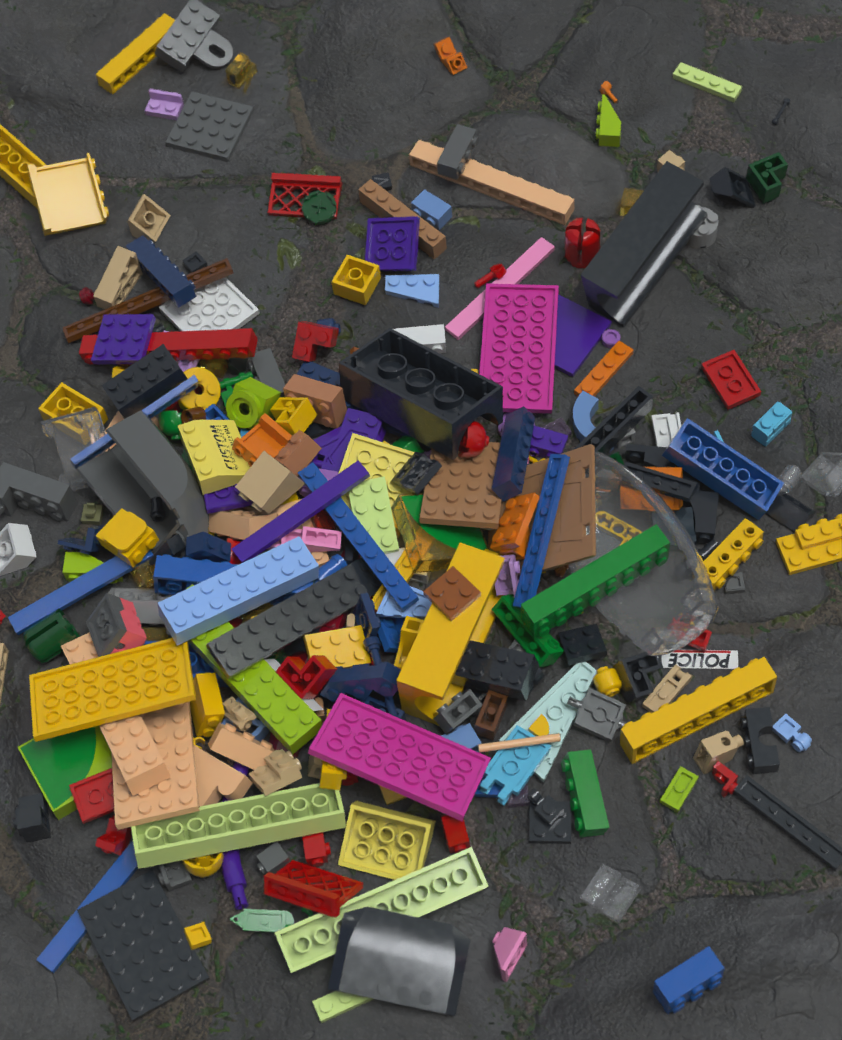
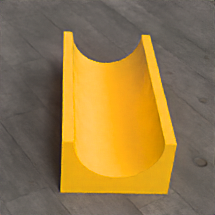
M459 543L447 571L454 566L481 592V596L452 621L433 603L431 604L396 680L401 707L406 714L438 725L434 720V717L439 714L436 710L445 703L448 706L452 704L451 698L460 691H464V686L452 684L451 681L469 641L485 643L497 615L492 611V608L504 595L496 596L495 583L504 565V557Z

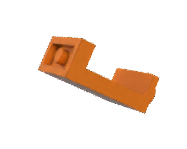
M264 413L254 428L242 438L237 437L234 439L232 449L237 456L242 457L251 467L263 451L275 459L279 451L290 441L292 435Z

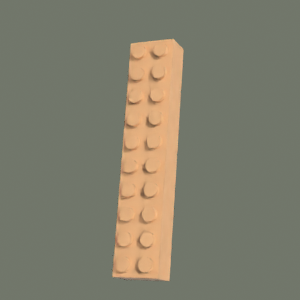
M90 632L61 645L69 664L98 657ZM141 715L99 725L132 796L171 778Z

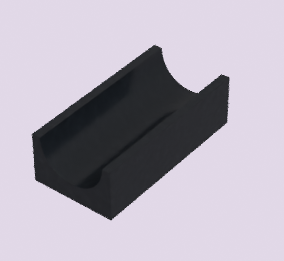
M668 161L665 162L582 272L581 278L589 307L622 327L626 326L707 217V212L692 202L704 186V181Z
M388 328L339 362L340 387L343 388L344 398L347 402L452 460L458 457L463 435L476 418L481 416L498 426L503 423V386L392 328Z

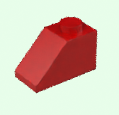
M449 815L442 816L443 831L450 854L454 852L456 854L470 848L464 819L460 821Z

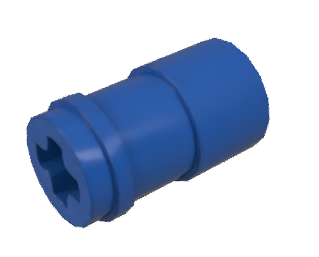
M339 554L332 556L329 561L319 567V578L315 579L313 583L315 584L347 566L346 561Z

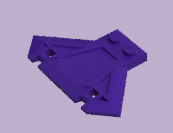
M348 408L342 426L314 439L322 449L309 464L314 462L318 468L339 472L352 433L382 442L379 434L383 421L370 413ZM318 457L324 458V461L318 460Z

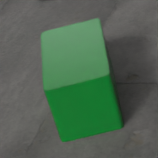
M402 436L392 444L412 452H423L417 440L409 436Z

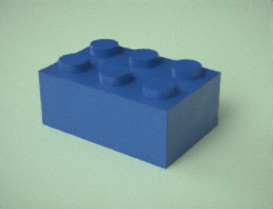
M709 946L655 980L653 993L667 1014L672 1011L677 1013L685 1007L684 1003L692 1000V1002L698 1000L706 989L713 990L721 984L720 980L723 978L725 968Z

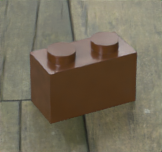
M488 690L475 723L476 735L494 741L507 707L508 696Z

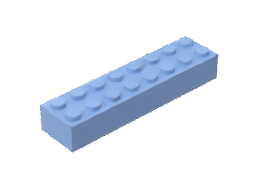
M299 536L158 602V613L178 646L319 578V565Z

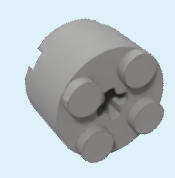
M697 205L707 212V217L686 245L691 248L700 249L703 246L709 247L715 242L718 229V215L708 208Z

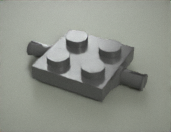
M591 688L587 690L585 697L581 701L571 696L567 701L568 705L577 708L574 726L611 742L615 731L627 723L622 720L626 704Z

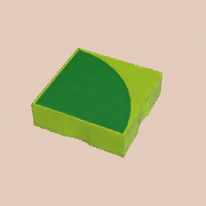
M99 725L37 742L33 738L18 747L58 820L77 810L69 787L70 784L112 768V753Z

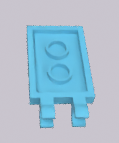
M516 725L506 740L535 737V735ZM545 743L498 750L487 766L484 773L486 778L480 784V791L487 795L494 783L499 784L503 789L497 796L499 798L497 802L504 806L512 793L516 796L519 795L551 750V745Z

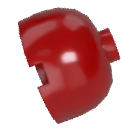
M476 421L470 424L459 446L461 454H458V457H477L488 446L489 436L486 435L483 425Z

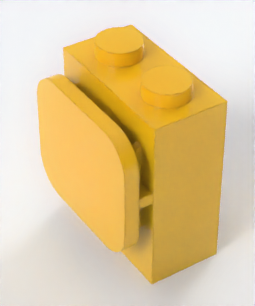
M123 508L95 535L103 547L131 567L142 561L143 557L159 541L155 531L147 526L144 520Z

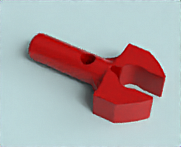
M501 263L490 268L491 272L474 282V285L479 288L495 277L497 279L502 278L507 272L505 267Z

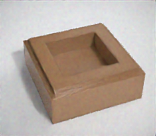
M319 697L314 700L324 710L316 711V715L322 720L323 724L326 720L323 698Z

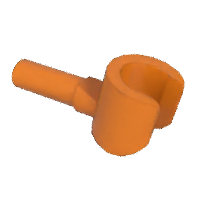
M605 81L601 85L600 93L607 94L614 103H617L618 100L610 91L612 88L611 84Z

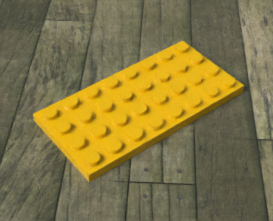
M173 638L29 675L32 727L35 742L196 700L188 641L177 646Z

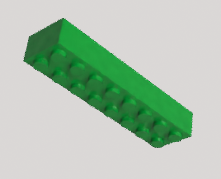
M657 524L522 603L521 620L534 638L546 635L551 628L563 625L571 616L580 615L588 606H595L603 597L615 594L618 588L623 585H630L635 578L640 575L645 576L655 566L659 567L665 564L669 556L670 541Z

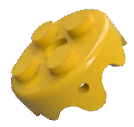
M201 367L185 370L184 374L187 379L193 375L197 377L198 385L202 388V394L198 395L192 390L178 400L179 407L186 410L200 406L205 410L212 404L216 405L221 393L220 383L216 376L209 370Z

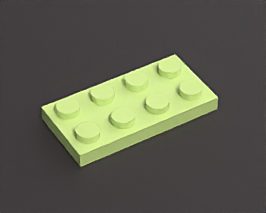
M385 476L364 480L348 491L352 513L384 554L399 551Z

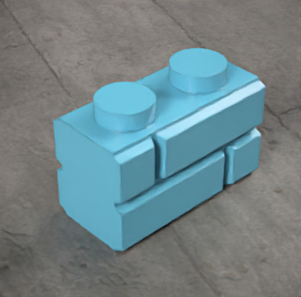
M776 402L753 425L751 436L763 446H767L791 422L792 411L782 403Z

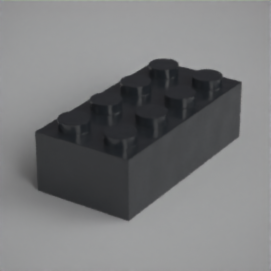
M162 344L101 386L124 419L186 381L187 377L165 345Z
M470 640L451 682L455 685L486 692L492 690L511 698L527 701L539 668V663L534 654Z

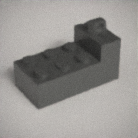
M5 462L2 463L0 467V515L5 513L12 517L19 505L24 509H33L41 515H50L58 521L61 519L69 521L78 504L69 484Z

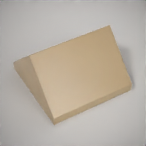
M143 194L127 222L133 237L139 238L144 235L148 240L151 239L155 243L171 215L147 195Z

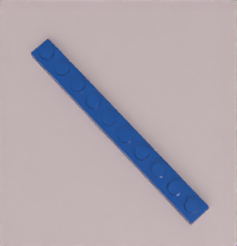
M314 462L298 472L299 477L311 492L328 482ZM341 497L324 508L402 611H405L419 601L418 596Z

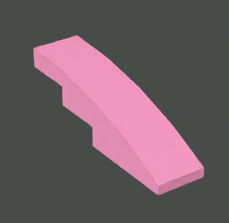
M303 526L302 530L294 529L267 549L271 550L300 536L310 552L340 551L342 532Z

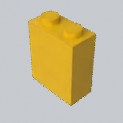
M216 673L196 674L193 680L196 700L190 701V709L196 736L211 737L218 724L222 722L225 712Z

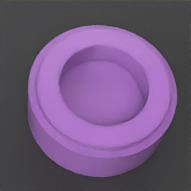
M614 329L606 330L602 334V343L605 347L612 348L620 341V334Z

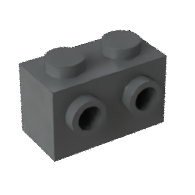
M470 689L464 694L460 691L451 698L452 704L448 706L445 703L436 710L439 714L434 717V720L445 734L453 730L482 706V703Z

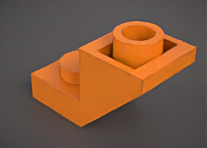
M446 37L433 44L439 59L452 75L467 68L461 52H456L450 37Z

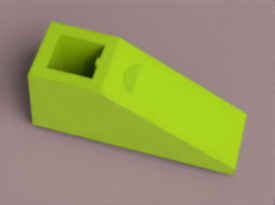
M602 94V101H598V112H601V115H597V125H600V128H596V139H599V146L620 147L621 121L606 95Z
M65 552L62 573L66 581L71 582L104 562L89 554ZM121 576L120 578L111 582V584L123 582L124 579Z

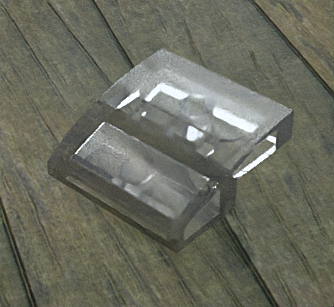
M602 864L580 899L601 914L619 923L640 892L641 887L622 877L620 872Z

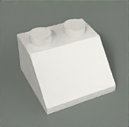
M8 523L0 531V576L26 568L36 558V551L28 525Z

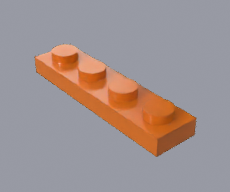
M618 341L574 389V394L579 396L582 391H585L595 397L633 355L634 349Z

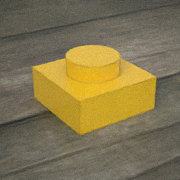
M204 922L184 928V933L191 950L211 944L212 938Z

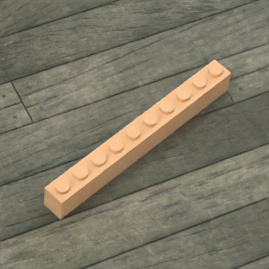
M418 140L409 154L410 166L560 224L566 225L574 211V199L570 196L562 195L552 189L528 182L521 177H515L505 171L494 169L473 159L467 160L463 174L460 173L457 180L439 175L437 162L444 148H439L429 142Z

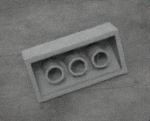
M111 588L108 592L133 602L137 613L136 616L139 617L140 622L148 623L150 626L164 624L159 616L157 603L173 596L156 594L154 588Z

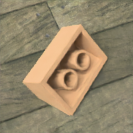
M251 506L209 513V531L217 533V536H230L233 540H245L275 519L277 513H267L264 510L259 512Z

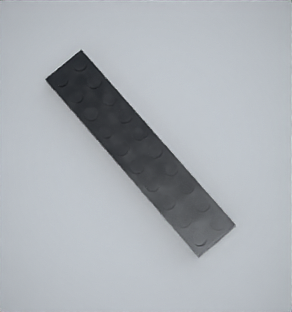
M360 558L208 642L206 648L227 679H230L356 607L360 594L368 593L370 598L374 597L382 583L366 562Z

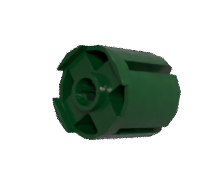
M60 608L28 628L23 634V641L27 649L39 662L48 663L64 652L61 645L80 637L74 626L66 618H63L65 614Z

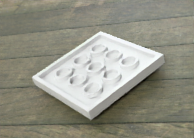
M227 278L219 279L194 290L197 297L180 308L171 300L159 307L160 312L179 331L239 329L260 314L259 309Z

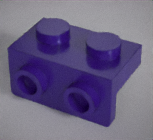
M534 426L529 455L547 459L550 458V454H562L568 441V435Z

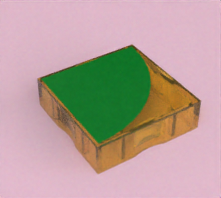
M419 493L418 495H398L391 507L398 530L404 539L405 550L413 573L435 572L448 569L459 543L483 551L485 549L489 550L481 528L420 523L424 493Z

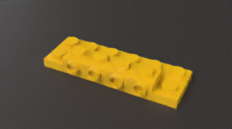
M842 514L837 515L834 520L830 521L821 519L812 526L802 524L797 528L795 534L776 538L777 547L789 575L842 561Z

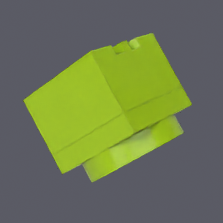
M249 377L235 384L233 393L229 396L226 403V416L230 420H234L236 426L249 429L254 428L259 423V419L264 413L274 420L270 409L279 399L281 392Z

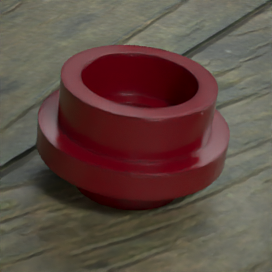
M84 287L79 291L83 304L90 305L93 303L94 293L91 289Z

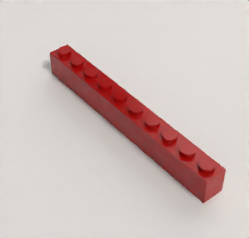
M252 328L152 332L146 355L164 344L175 361L211 360L218 358L244 359L255 356L258 338ZM83 335L79 355L85 363L93 364L91 358L98 335Z

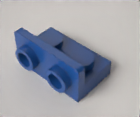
M379 617L381 627L378 630V635L384 651L397 653L401 628L405 618Z

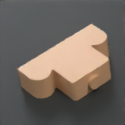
M194 745L199 807L218 803L222 796L229 801L243 798L253 782L246 775Z

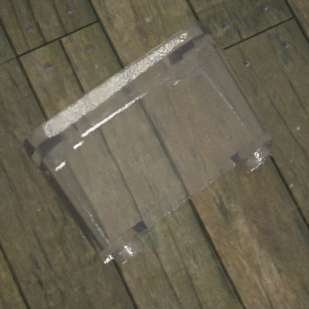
M90 407L41 421L43 433L47 437H54L63 466L64 473L59 476L58 481L69 484L72 491L89 488L88 483L71 465L70 459L106 435L98 409ZM110 447L107 448L106 450H104L103 452H101L100 454H98L97 456H95L94 458H96V457L100 456L101 454H103V453L109 451V450H110Z

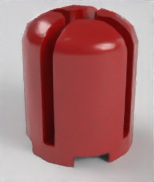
M576 218L566 227L565 259L567 258L573 267L579 269L586 268L600 250V228L596 222L587 218L586 232L583 236V218Z

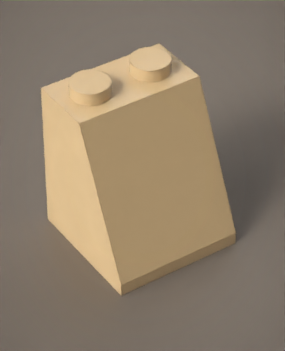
M263 451L235 488L240 491L238 495L247 502L249 499L254 502L252 506L259 512L264 510L267 513H271L305 483Z

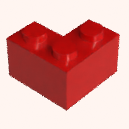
M308 321L298 322L292 358L308 362L314 361L318 345L325 347L336 346L339 328Z
M313 655L307 663L300 657H287L275 672L301 699H314L336 672L337 668L325 655Z

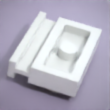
M679 412L672 415L670 413L652 415L651 421L656 446L668 447L681 427Z

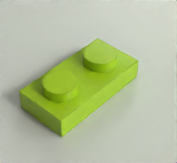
M680 766L660 799V803L678 813L698 781L699 776Z

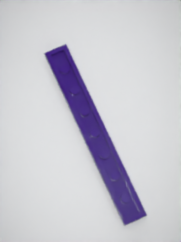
M359 460L233 547V553L241 563L256 557L370 477L369 472Z

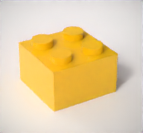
M346 255L331 282L333 294L366 305L381 279L379 265Z

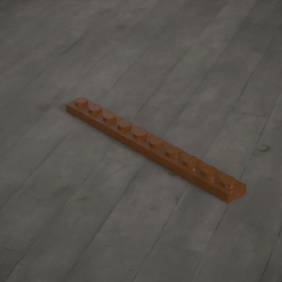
M228 258L190 273L186 277L198 289L219 279L226 278L234 272ZM157 287L63 327L66 340L70 343L79 340L83 335L99 331L104 315L139 314L170 301V299Z

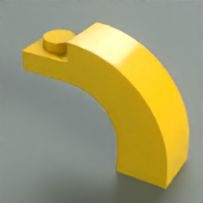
M406 616L401 628L400 643L394 666L402 669L424 620Z

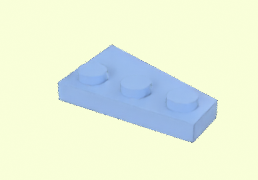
M439 274L386 275L385 293L402 299H414L422 304L424 302L430 303L434 307L439 308Z
M411 587L418 596L419 601L405 611H402L389 592L386 591L376 616L394 618L410 616L425 619L432 602L424 596L422 590Z

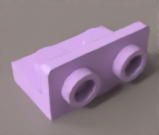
M150 89V100L145 109L146 115L177 121L184 106L181 94Z

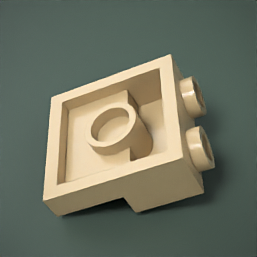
M281 749L273 751L264 758L267 765L257 767L253 772L249 773L250 780L267 796L301 779L300 770L302 766L297 758H293L289 750L285 752Z

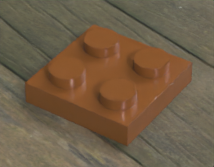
M454 566L423 591L424 596L450 621L454 620L481 596V592Z

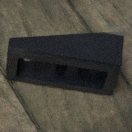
M177 534L166 540L149 560V565L156 564L157 555L172 556L184 549L186 545L181 536Z

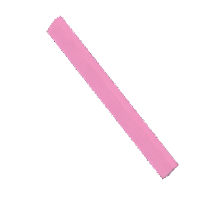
M541 237L506 269L507 272L502 278L496 279L491 284H519L555 250V246ZM486 289L445 326V331L459 340L484 317Z

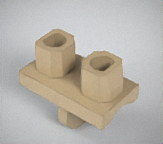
M233 697L223 702V706L226 709L224 717L240 731L248 730L252 720L257 718L252 711L239 701L236 702Z

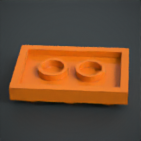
M535 492L512 497L506 502L503 516L499 520V527L492 537L493 541L490 548L493 551L497 552L521 546L540 498L539 495Z

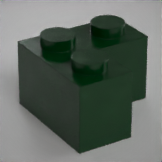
M780 152L748 165L746 179L763 203L779 197L782 186L780 180L785 178L788 164Z

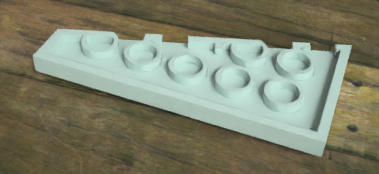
M586 661L576 663L499 739V741H505L516 725L529 732V727L543 714L549 724V735L559 733L561 739L560 742L548 743L551 745V750L534 772L543 782L577 715V708L568 705L567 701L570 696L581 701L585 697L587 690L591 687L593 677L597 674V670Z

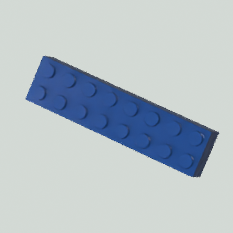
M157 555L153 575L155 593L175 595L184 591L192 584H199L237 565L226 561L219 563L208 559L193 560L190 557L176 558L171 555ZM313 581L261 606L273 607L313 585Z

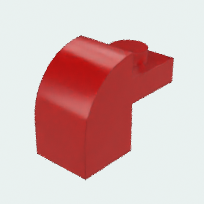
M114 815L109 818L106 834L97 838L95 846L102 848L103 852L121 855L131 840L132 829L128 827L118 830L115 825Z

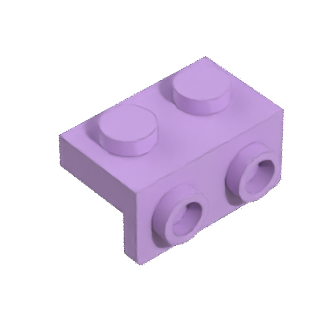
M515 554L502 555L501 557L505 558V562L495 583L496 596L514 594L515 598L519 582L520 563L516 561Z

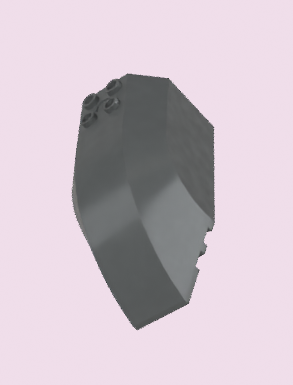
M142 410L106 429V432L116 445L109 451L76 469L114 516L123 508L144 520L147 526L155 531L159 541L151 549L153 555L166 540L177 534L181 536L186 545L187 537L203 531L208 533L209 519L205 499L196 476L179 452ZM153 497L162 498L165 517L160 522H155L150 517V499ZM186 547L172 556L176 558L188 557L186 556Z

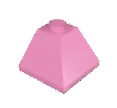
M504 927L501 933L497 932L492 943L494 944V952L502 980L507 982L527 947V934L523 931Z

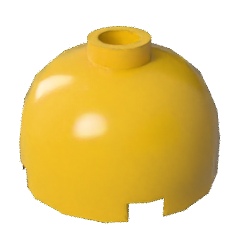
M220 852L185 859L183 864L187 871L194 876L209 877L215 874L222 866L224 854Z

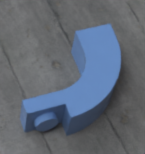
M585 391L580 393L573 407V429L580 442L596 428L591 423V418L599 406V399Z

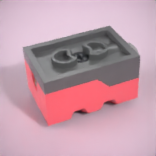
M106 593L86 621L98 657L144 645L147 637L141 628L139 617L136 616L137 613L133 602Z

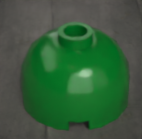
M178 411L160 412L158 422L161 432L166 436H170L171 440L180 441L178 425L182 424L181 413H178Z

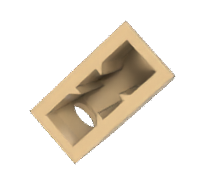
M728 731L718 733L701 740L693 759L702 773L707 774L713 770V766L718 761L725 764L732 760L737 749L744 745L743 739L739 734L732 737Z

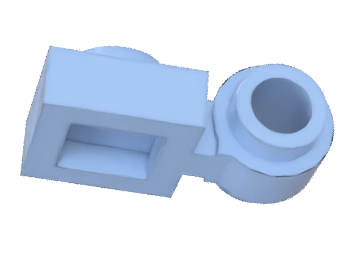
M787 714L773 725L772 731L786 743L793 739L792 747L797 752L806 751L811 746V737L804 732L802 734L798 733L801 730V726Z

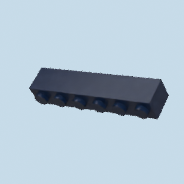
M142 235L126 245L127 250L136 253L141 269L178 308L197 297L194 291L196 289L194 283L188 280L182 271L179 272L176 264H172L168 256H164L160 248H156L151 239L148 240Z
M524 406L507 414L505 417L492 490L503 502L521 494L523 490L535 422L534 415Z

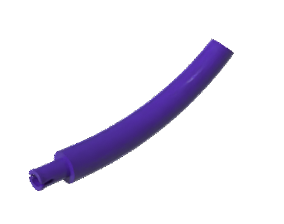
M236 761L232 767L246 776L250 769ZM223 796L222 802L229 801ZM239 849L223 852L222 871L226 889L228 892H232L235 909L242 910V905L244 908H247L249 905L244 892L247 883L240 860Z

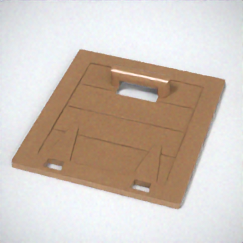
M591 444L562 453L569 456L570 460L542 572L596 556L595 447ZM549 458L527 465L523 490L517 496L534 492L540 496ZM589 468V477L585 478V469ZM508 500L502 501L500 518L503 516ZM537 503V505H536V508H535V510H534L533 516H532L531 521H530L529 526H528L529 529H530V534H531V530H532V526H533V522H534V518H535V514H536V510H537L538 503ZM586 526H590V535H586ZM497 529L488 530V550L493 551L490 546L493 541L492 537ZM522 559V560H517V561H519V563H520V573H518V577H519V578H520V574H521V570H522V566H523L524 559Z

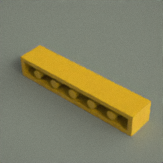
M164 13L150 27L145 29L141 35L135 38L133 42L96 73L99 86L111 94L116 93L156 57V46L175 20Z

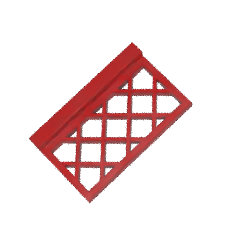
M272 173L268 215L304 217L302 204L298 200L305 195H309L308 193L312 190L321 192L336 191L334 199L337 204V212L333 219H337L340 192L343 185L340 176ZM276 188H284L285 192L278 196L275 190ZM295 189L303 191L297 197L291 193ZM289 194L293 200L285 204L281 199ZM278 202L284 206L280 210H273V206ZM295 203L301 207L297 211L289 209Z
M295 860L289 862L275 874L268 872L264 875L265 895L334 918L340 915V907L363 889V882Z

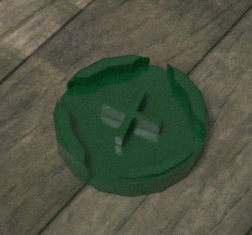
M314 191L307 195L303 201L302 212L304 217L313 224H325L332 220L337 212L336 201L328 192Z

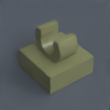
M95 503L84 504L81 517L82 524L101 525L104 512L103 505H96Z

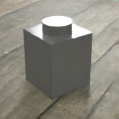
M275 842L256 856L259 861L257 867L263 875L268 872L275 874L290 862L289 857L278 842Z

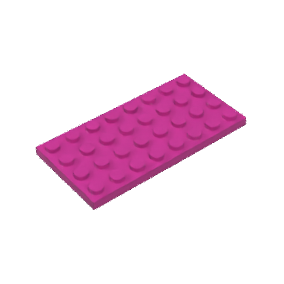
M486 284L480 375L503 386V412H513L524 406L531 413L552 414L559 285Z
M340 693L308 751V754L460 821L463 820L491 760L488 756Z

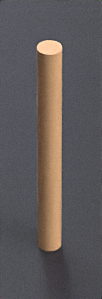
M557 733L478 744L479 753L560 742L561 739L560 734Z

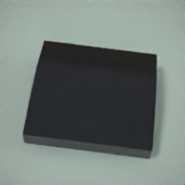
M415 452L394 476L392 481L407 491L418 495L442 465L437 460L429 459L424 453Z

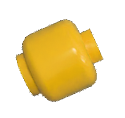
M608 666L599 668L596 671L597 674L593 677L597 691L609 697L615 696L622 687V682L616 669H608Z

